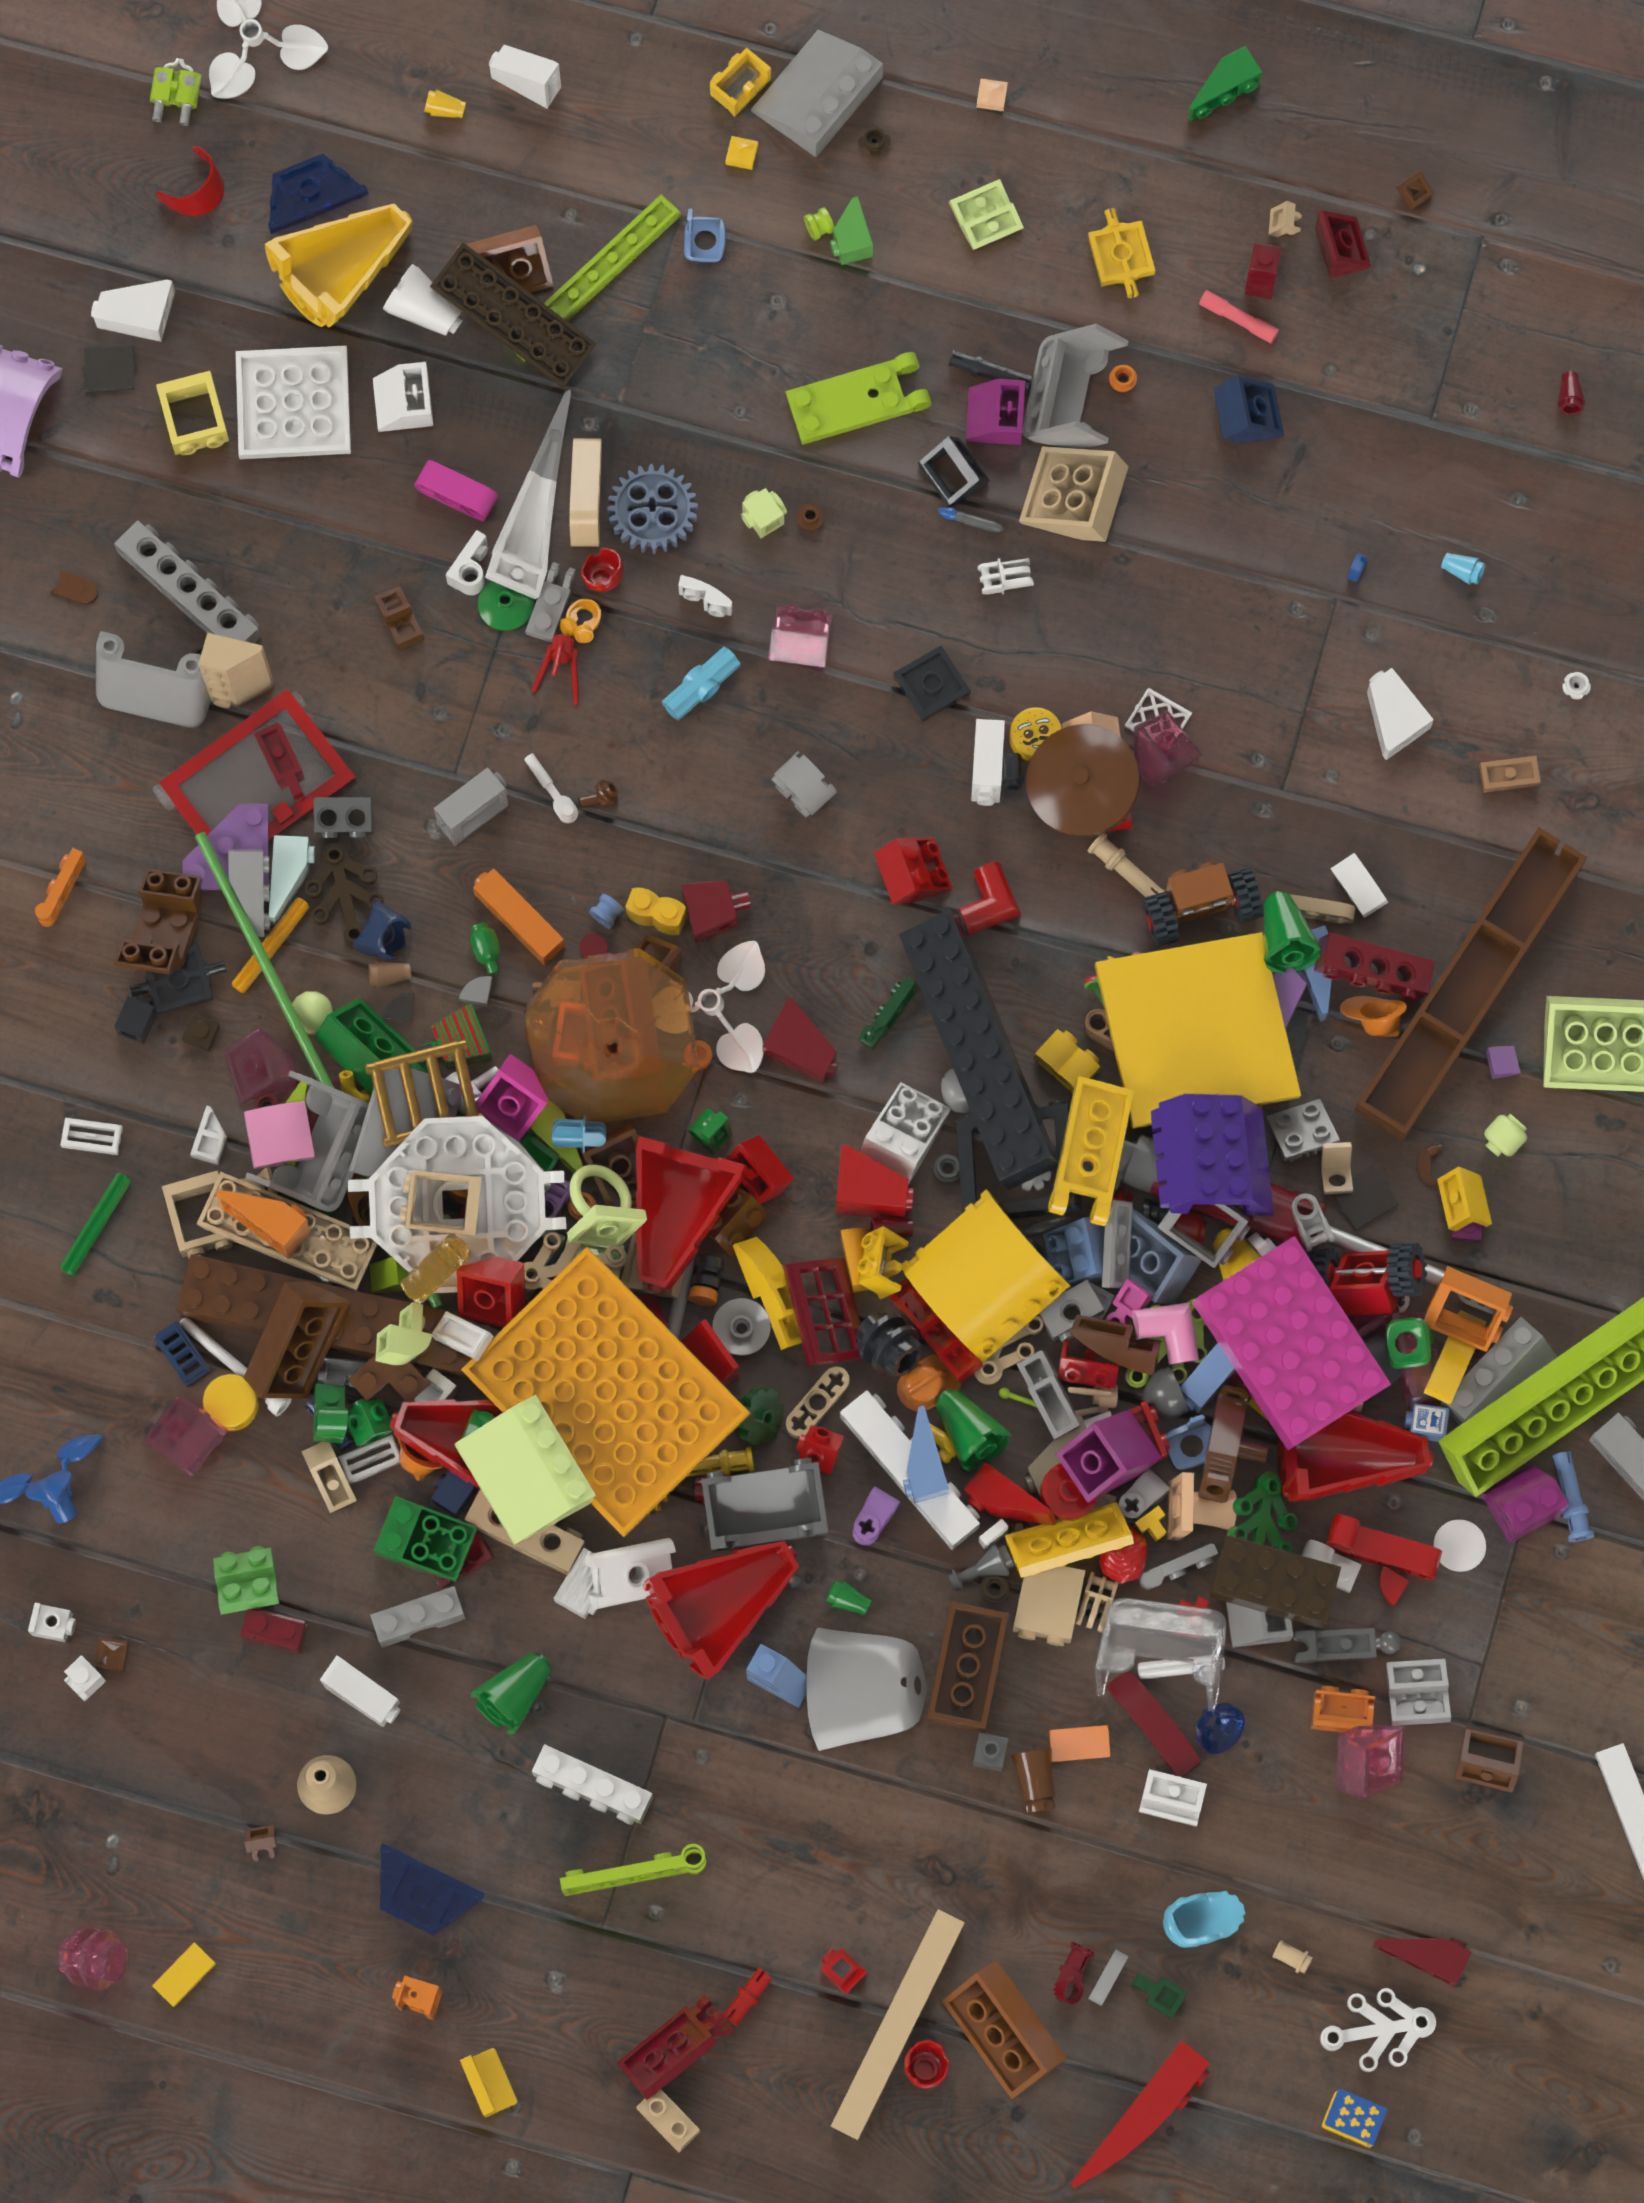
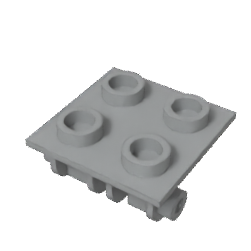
M1321 1099L1266 1116L1281 1148L1280 1155L1283 1162L1289 1161L1291 1163L1293 1160L1301 1158L1302 1154L1305 1157H1309L1310 1151L1315 1155L1317 1154V1149L1322 1151V1144L1340 1142Z

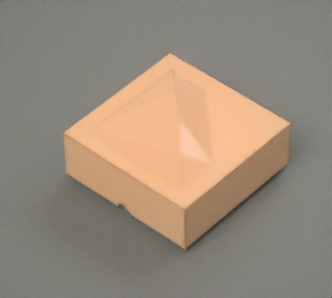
M981 79L976 108L1004 111L1008 82Z

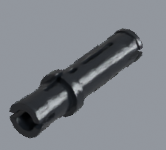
M957 349L953 350L948 366L971 372V376L974 377L980 375L992 380H1025V392L1028 391L1033 375L984 360V356L981 355L975 357L957 351Z

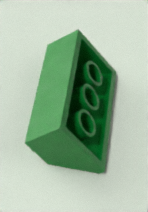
M361 998L328 1014L313 1037L321 1048L329 1053L344 1070L352 1071L354 1078L371 1094L374 1085L371 1074L368 1075L366 1072V1064L416 1051ZM426 1061L410 1064V1068L428 1073Z

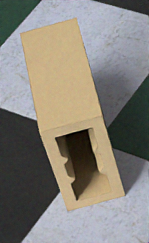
M1062 1566L1024 1577L1013 1632H1018V1637L1027 1640H1035V1637L1046 1638V1643L1055 1646H1064V1643L1070 1644L1085 1570Z

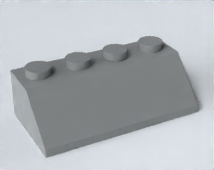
M1520 1317L1498 1340L1497 1344L1495 1343L1461 1380L1451 1404L1449 1405L1442 1401L1439 1407L1449 1408V1416L1461 1425L1556 1359L1557 1356L1544 1337Z

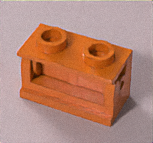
M1322 1686L1321 1690H1316L1314 1693L1311 1729L1370 1735L1373 1728V1702L1375 1696H1368L1369 1691L1352 1689L1351 1693L1339 1692L1338 1687Z
M404 1976L402 1982L397 1981L392 1998L395 1999V2005L399 2010L403 2011L404 2005H407L411 2010L425 2014L428 2019L434 2020L443 1991L437 1985Z

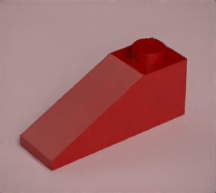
M987 1463L964 1488L970 1498L967 1502L979 1513L984 1510L994 1517L1053 1526L1057 1522L1048 1507Z

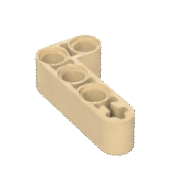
M573 438L570 493L571 547H599L600 544L599 507L602 439Z

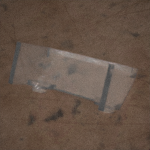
M1119 1598L1113 1601L1109 1606L1095 1666L1097 1696H1103L1108 1672L1125 1673L1134 1666L1136 1656L1193 1663V1678L1199 1684L1207 1686L1208 1711L1214 1712L1222 1677L1226 1636L1225 1617L1219 1611L1129 1598Z

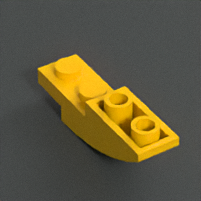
M758 1237L734 1244L733 1248L753 1299L761 1297L781 1350L802 1343L783 1266Z

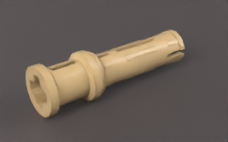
M1101 834L1088 848L1087 851L1099 857L1106 864L1105 867L1108 870L1118 872L1145 897L1165 892V890L1161 889L1125 857V850L1122 848L1118 849L1107 839V834Z

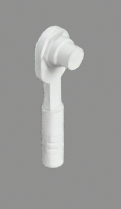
M533 753L528 755L524 760L543 788H546L553 798L555 813L562 822L573 823L578 817L576 806L569 797L560 795L553 785L552 779Z

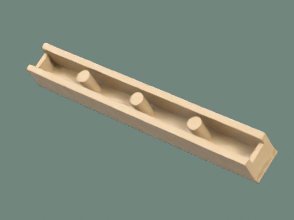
M939 1909L937 1910L831 2127L859 2140L965 1922Z

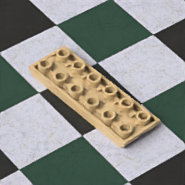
M220 1172L197 1222V1225L203 1229L356 1291L377 1247V1243L372 1238L350 1239L351 1225L223 1172ZM220 1189L283 1201L290 1207L292 1204H295L306 1213L305 1218L308 1220L310 1234L288 1260L222 1210L216 1193Z

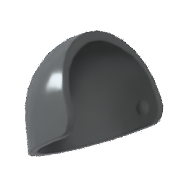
M1170 1366L1156 1371L1144 1385L1142 1392L1143 1402L1147 1401L1149 1407L1154 1406L1159 1419H1174L1188 1413L1186 1401Z

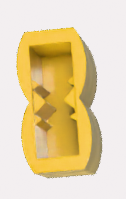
M632 888L625 906L626 915L631 921L643 926L653 925L657 930L667 935H680L687 918L686 907L680 901L669 897L659 898L654 892L645 888Z
M1057 1029L1034 1054V1059L1073 1093L1078 1076L1092 1079L1099 1072V1059L1090 1050L1086 1049V1051L1080 1049L1076 1045L1078 1043L1077 1039L1068 1031L1061 1032Z

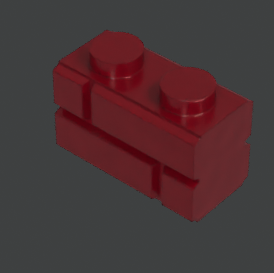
M253 1608L247 1610L240 1635L244 1640L282 1650L287 1648L290 1652L300 1654L308 1625L303 1620Z

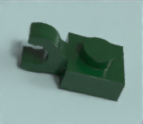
M1139 1973L1131 1984L1150 1995L1146 2001L1147 2005L1170 2019L1173 2018L1187 1995V1992L1163 1977L1156 1984Z

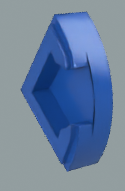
M1360 553L1356 555L1347 579L1354 582L1359 581L1368 561L1367 556Z

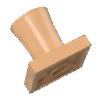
M1182 1472L1168 1482L1171 1490L1168 1493L1167 1540H1181L1193 1532V1524L1214 1526L1226 1530L1235 1525L1236 1514L1233 1511V1502L1237 1497L1234 1490H1230L1227 1502L1219 1503L1202 1499L1198 1496L1199 1492L1194 1491V1473Z

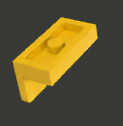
M1457 1167L1437 1179L1448 1229L1456 1232L1472 1222L1485 1227L1492 1224L1482 1178L1479 1174L1462 1167Z
M494 2048L460 2060L485 2118L517 2104V2098Z

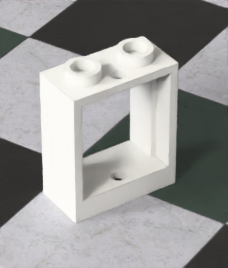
M976 719L971 801H977L979 805L990 806L994 803H1000L1004 720Z

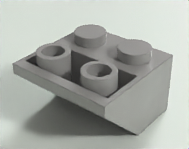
M1226 1602L1232 1648L1291 1641L1293 1637L1291 1620Z

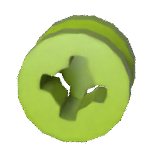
M825 207L818 209V212L814 215L807 214L804 216L805 225L814 241L820 239L821 235L825 233H833L835 227Z

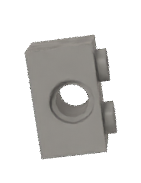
M1088 1280L1059 1295L1038 1314L1043 1320V1325L1053 1342L1060 1340L1063 1343V1340H1070L1074 1337L1071 1334V1328L1075 1320H1068L1064 1316L1066 1309L1073 1307L1079 1310L1080 1315L1101 1319L1100 1316L1104 1314V1308Z

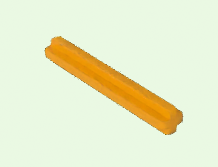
M297 897L261 943L269 960L309 909V904L305 900ZM254 954L232 982V986L241 993L247 991L262 971Z

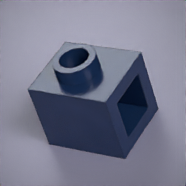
M449 1471L447 1475L443 1473L435 1483L434 1488L436 1492L431 1499L433 1504L458 1519L477 1489L470 1482L466 1483Z

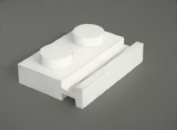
M1149 1769L1139 1812L1197 1827L1207 1784Z

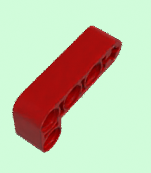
M1340 1514L1334 1515L1325 1544L1334 1549V1553L1380 1567L1386 1566L1391 1570L1426 1580H1435L1442 1556V1550L1436 1547L1360 1526L1359 1520Z

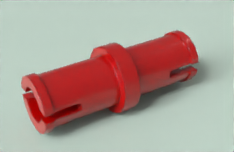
M758 1967L744 1988L740 1987L737 1990V1997L725 2013H723V2016L737 2027L752 2005L756 2006L758 2004V1997L773 1978Z

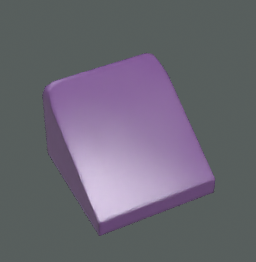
M1514 1046L1487 1048L1486 1056L1492 1080L1521 1073Z

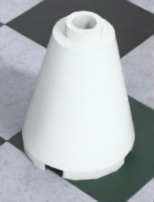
M414 264L405 272L400 283L393 290L383 307V310L391 315L445 336L448 332L454 334L463 321L458 318L461 312L430 288L433 282Z

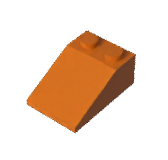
M220 1189L216 1193L222 1210L288 1260L310 1234L308 1220L305 1218L306 1213L295 1204H292L290 1207L283 1201Z

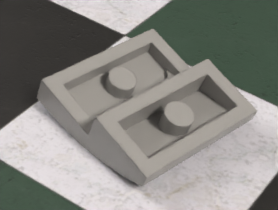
M1445 1659L1386 1662L1392 1726L1451 1722L1448 1695L1449 1683Z

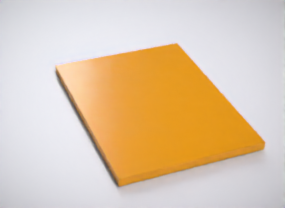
M588 1247L491 1340L478 1361L472 1358L461 1369L503 1413L534 1395L537 1396L596 1496L591 1501V1504L623 1537L632 1531L751 1414Z

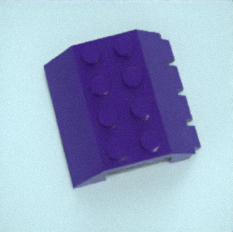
M1183 1094L1160 1102L1159 1108L1151 1111L1152 1130L1159 1132L1153 1134L1155 1157L1162 1158L1156 1160L1157 1181L1159 1184H1166L1158 1187L1161 1208H1170V1212L1173 1214H1188L1193 1204L1243 1205L1244 1215L1272 1216L1274 1214L1262 1108L1242 1095Z

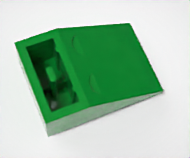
M395 1496L375 1545L374 1554L398 1565L456 1582L478 1527Z

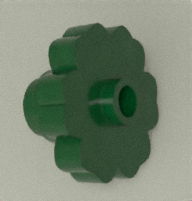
M761 1386L758 1389L752 1387L744 1394L742 1399H737L751 1413L738 1428H741L739 1436L742 1440L757 1446L760 1443L768 1444L771 1439L776 1437L777 1426L783 1422L784 1406L779 1403L780 1394L773 1388Z

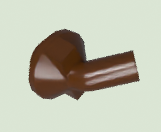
M601 779L595 786L596 794L578 797L580 808L598 804L608 808L618 802L617 795L619 792L612 782Z

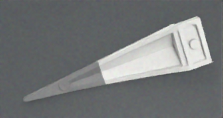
M571 390L566 391L493 548L491 553L493 555L485 578L533 599L539 597L547 573L555 490Z

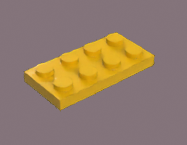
M1117 1502L1094 1508L1084 1518L1075 1521L1058 1519L1054 1526L1041 1524L1005 1535L1007 1546L1021 1578L1134 1544L1131 1531Z

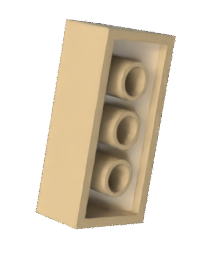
M207 633L198 665L210 699L215 705L222 708H230V706L240 707L273 688L274 680L262 645Z

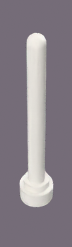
M189 1318L181 1319L180 1326L236 1375L244 1377L247 1368ZM264 1398L266 1399L265 1403L268 1405L267 1409L275 1416L281 1415L292 1401L291 1398Z

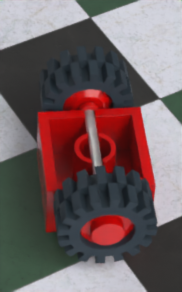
M1419 1243L1391 1245V1250L1344 1253L1341 1260L1340 1257H1337L1338 1252L1334 1248H1314L1312 1251H1306L1307 1256L1346 1316L1393 1314L1400 1296L1421 1295L1427 1283L1425 1277H1427V1271H1425L1427 1262H1424L1425 1253H1422L1423 1248L1419 1246Z

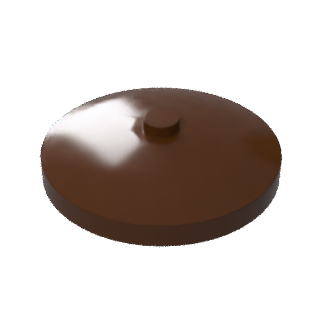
M1091 724L1068 726L1047 737L1034 752L1027 770V794L1039 818L1053 830L1071 837H1093L1106 833L1118 826L1133 809L1140 790L1139 766L1132 750L1114 732Z

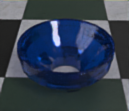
M1220 1703L1206 1708L1202 1711V1715L1197 1721L1195 1731L1197 1743L1204 1751L1210 1754H1219L1227 1751L1241 1737L1245 1726V1717L1237 1707L1230 1703ZM1217 1715L1215 1722L1211 1726L1206 1727L1212 1717Z

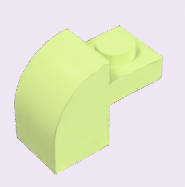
M412 1302L400 1311L399 1326L389 1324L377 1334L375 1361L391 1365H403L426 1350L431 1342L432 1334L422 1332L425 1325L422 1304Z

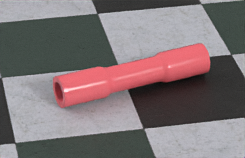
M1208 290L1205 291L1199 302V305L1219 316L1226 317L1270 344L1273 343L1279 332L1278 328L1260 318L1247 314Z

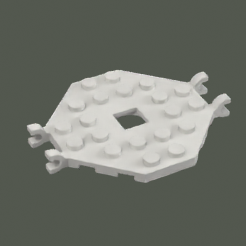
M483 1116L424 1118L369 1179L348 1180V1192L369 1191L370 1226H350V1239L372 1238L431 1293L457 1292L456 1270L458 1267L495 1257L518 1261L545 1230L566 1229V1217L545 1218L544 1183H564V1171L543 1172ZM411 1170L481 1177L475 1236L405 1228V1222H400L401 1205H407L409 1194L403 1192L405 1175L411 1176ZM418 1178L413 1221L464 1226L465 1219L443 1220L442 1191L467 1190L468 1183Z

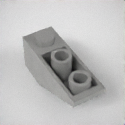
M229 849V882L258 937H264V930H270L269 913H264V902H269V884H263V873H269V856H263V849Z

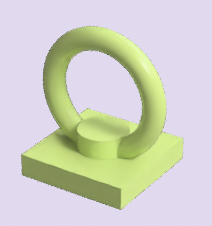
M586 1165L573 1174L569 1186L570 1196L575 1208L583 1217L567 1232L569 1243L607 1247L613 1245L621 1246L647 1221L645 1210L632 1208V1198L626 1183L611 1169L600 1165ZM590 1176H597L608 1181L619 1194L620 1207L594 1205L590 1208L581 1193L583 1180Z

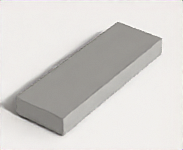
M1112 1200L1110 1215L1105 1225L1102 1273V1287L1121 1289L1125 1281L1129 1279L1132 1202Z

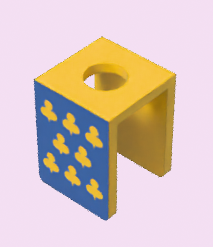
M1338 2089L1332 2097L1322 2123V2128L1371 2148L1375 2143L1388 2109L1343 2089Z

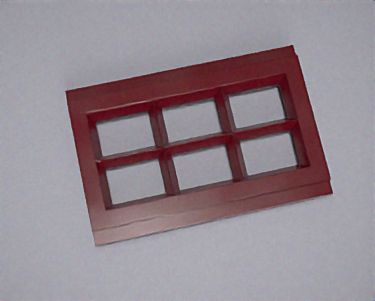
M833 1258L784 1265L783 1270L807 1365L817 1366L861 1360L858 1354L859 1347L856 1345L858 1343L856 1332L861 1322L845 1259ZM831 1270L837 1292L825 1294L819 1272ZM813 1272L819 1295L806 1296L801 1274ZM839 1299L844 1321L832 1323L826 1300ZM808 1302H821L825 1324H813ZM846 1327L851 1350L839 1351L834 1329ZM828 1330L833 1352H820L815 1331Z

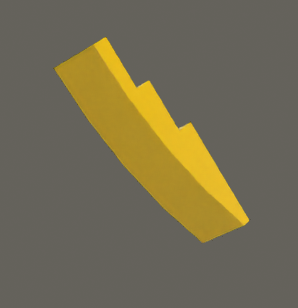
M1462 1310L1458 1313L1462 1317L1481 1325H1486V1321ZM1448 1336L1423 1393L1450 1405L1475 1347Z

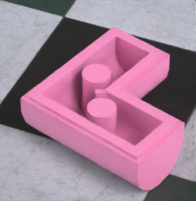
M1190 1302L1132 1311L1136 1340L1164 1336L1169 1365L1199 1360Z

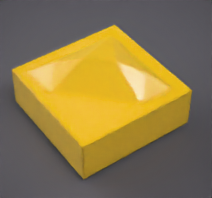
M731 136L725 160L726 165L752 170L758 149V141Z

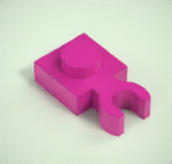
M1127 1279L1112 1304L1118 1307L1116 1312L1110 1313L1106 1320L1116 1322L1119 1319L1120 1323L1130 1325V1318L1133 1319L1132 1311L1145 1309L1153 1295L1135 1281Z

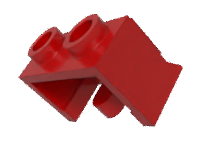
M1063 1340L1057 1379L1099 1388H1115L1118 1364L1114 1362L1113 1364L1096 1362L1097 1353L1090 1348H1086L1084 1359L1067 1357L1069 1340Z

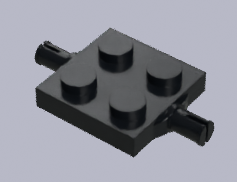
M199 944L190 946L184 965L171 974L146 971V982L130 985L129 987L132 997L149 993L154 1000L156 1011L159 1015L213 1000L210 976L226 973L227 971L224 960L207 965L202 958Z

